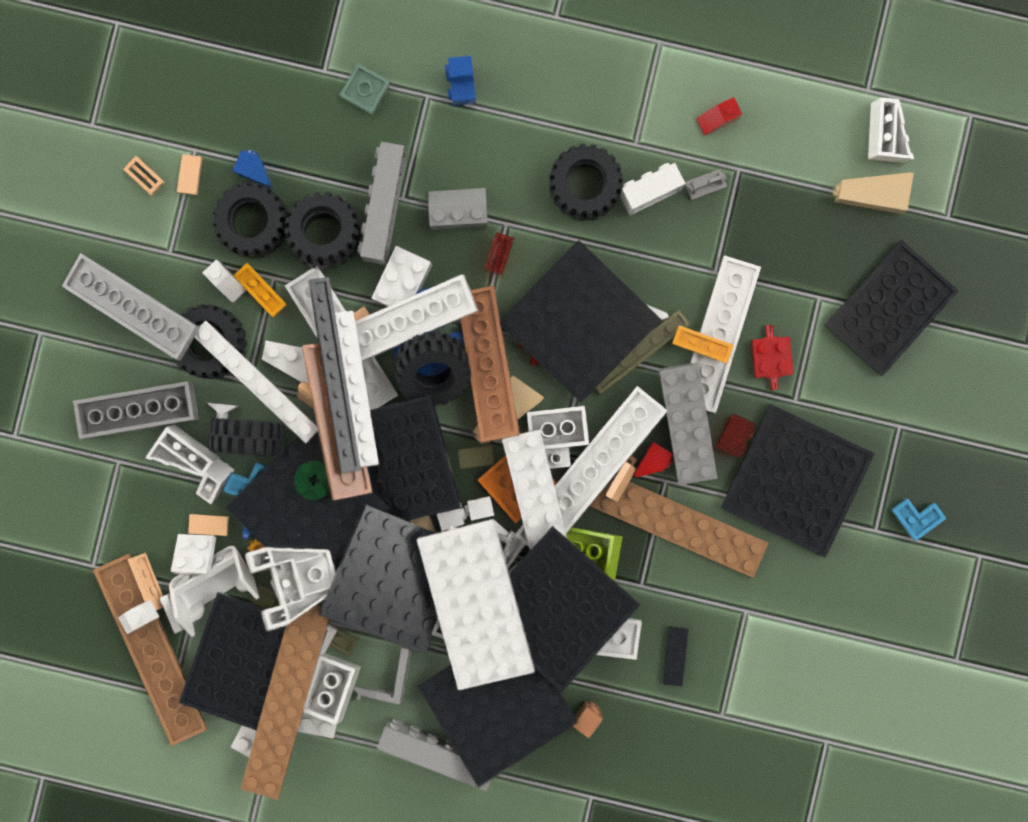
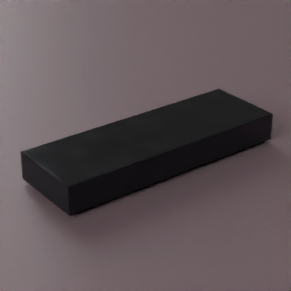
M669 626L663 675L664 685L683 686L688 628Z

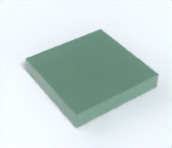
M357 63L339 97L373 116L391 81Z

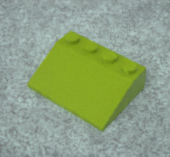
M572 527L567 532L568 540L615 581L623 536Z

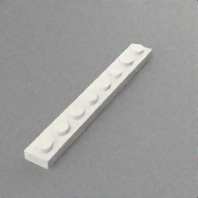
M353 311L336 312L335 316L360 466L378 465Z
M205 321L200 326L195 338L305 443L318 432V427L212 325Z

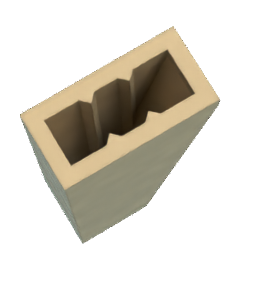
M914 173L842 180L838 185H835L833 196H835L836 203L903 214L908 210Z
M512 375L510 379L517 419H520L539 404L544 397ZM477 425L476 428L473 430V433L476 434L474 438L481 442L479 427Z

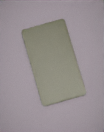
M492 446L458 450L461 469L494 464Z

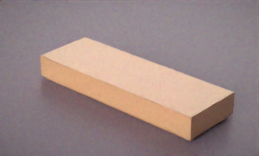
M146 553L128 559L144 601L151 600L156 610L163 608L160 600L163 594Z

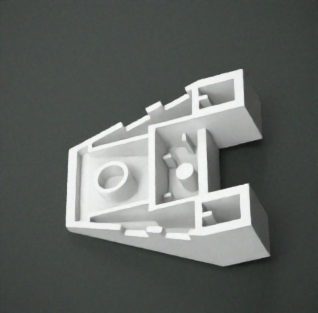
M266 547L245 555L250 574L270 569L280 606L261 612L266 631L288 625L325 599L336 574L329 550Z

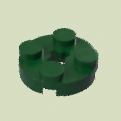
M309 461L303 463L296 471L294 478L296 490L304 498L318 500L331 492L325 463ZM314 474L317 475V479H320L319 483H316L315 486L309 481Z

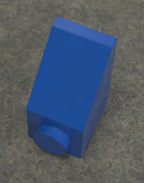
M249 149L248 152L241 150L232 171L236 175L272 189V183L263 161L258 157L259 154Z

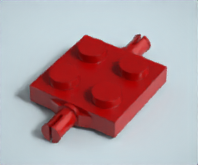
M765 325L766 337L751 340L754 378L770 379V390H779L778 378L794 375L790 337L774 336L773 325Z

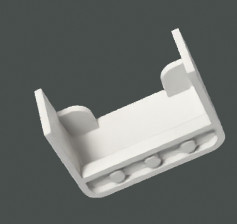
M228 546L213 555L210 575L179 574L169 584L175 620L191 637L195 636L193 622L203 616L205 611L204 604L213 600L217 592L225 593L236 586L240 592L249 591L256 600L259 598L255 579L250 574L249 568L241 554L234 546Z

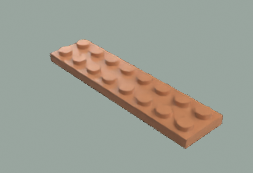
M489 286L470 290L478 312L462 318L461 325L470 364V379L481 443L519 436L520 431L503 332L500 325L495 287Z
M319 343L303 345L301 349L332 500L372 493L367 466L361 467L360 471L340 474Z

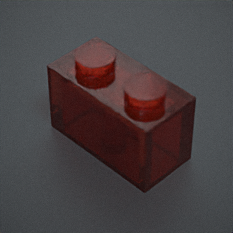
M496 232L485 264V272L503 277L513 248V237Z
M735 413L731 414L715 448L734 458L743 456L747 448L745 443L748 438H752L755 432V428H753L755 423Z

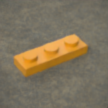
M248 263L233 275L273 318L287 306L283 299Z
M680 325L672 342L673 345L725 364L728 363L734 346Z

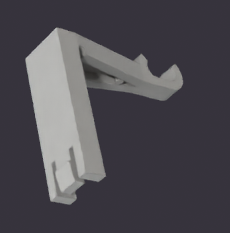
M401 648L394 692L355 685L353 690L358 693L357 700L359 701L364 696L401 704L404 701L412 649Z

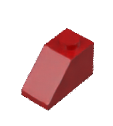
M733 97L714 106L699 116L697 121L705 136L739 120L742 112Z
M651 442L636 467L633 476L640 477L664 471L665 468L668 469L674 460L671 458L673 454L656 443Z

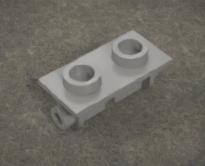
M721 169L686 181L685 185L691 200L727 187L725 182L726 175L724 172H721Z

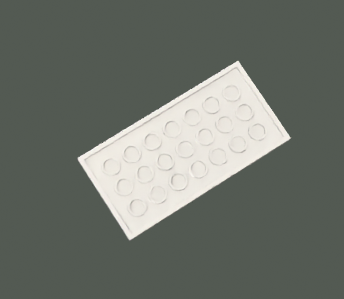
M494 519L418 538L417 542L458 690L533 673L535 671Z

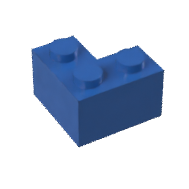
M471 56L448 58L445 72L447 82L451 81V89H448L449 101L453 100V106L476 104Z

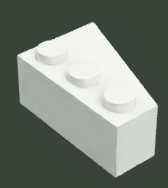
M879 98L871 103L868 160L906 163L914 159L908 144L909 137L905 133L903 125L905 121L899 99Z
M265 341L262 360L300 382L304 381L309 384L301 347Z
M171 425L164 429L146 456V459L159 461L162 464L180 468V470L203 477L205 472L220 457L176 425Z

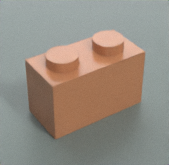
M585 700L574 714L579 723L573 727L589 738L603 720L599 710L600 707L592 701L588 703Z

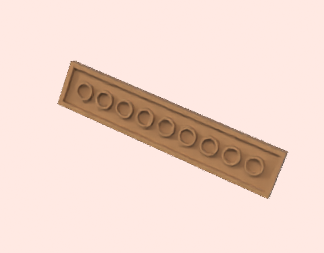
M616 476L611 479L590 505L597 510L754 578L769 544L631 482L628 483L618 502L606 496Z
M127 554L94 569L93 572L169 742L173 746L209 728L200 710L179 703L187 679L159 617L129 634H126L118 618L127 611L145 603L128 562V559L132 558L131 554Z
M313 606L286 625L240 788L242 790L276 800L280 798L329 623L328 618L319 615L322 606Z

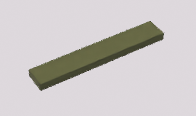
M677 310L654 328L595 388L597 392L602 394L674 338L679 325L685 328L691 325L682 312Z
M259 583L257 586L259 598L256 600L252 595L250 601L267 609L280 606L275 591ZM329 622L328 624L338 629L329 646L350 657L360 639Z

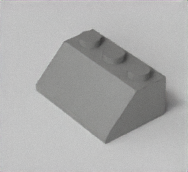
M486 188L429 191L428 207L431 230L488 227Z

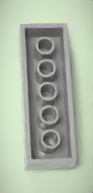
M381 142L380 147L376 148L375 158H377V166H373L372 169L374 182L373 185L369 186L368 196H370V204H366L365 208L367 221L362 225L361 234H364L363 242H359L358 253H360V257L365 262L387 265L407 157L404 145Z
M695 362L659 369L678 484L718 479L699 364Z
M189 381L73 401L79 439H91L199 420L194 383Z
M396 718L388 719L377 746L378 750L477 787L449 739L446 741L440 739V736L433 732L424 733L421 731V728L414 725L406 726L403 724V721ZM491 780L479 789L487 791Z

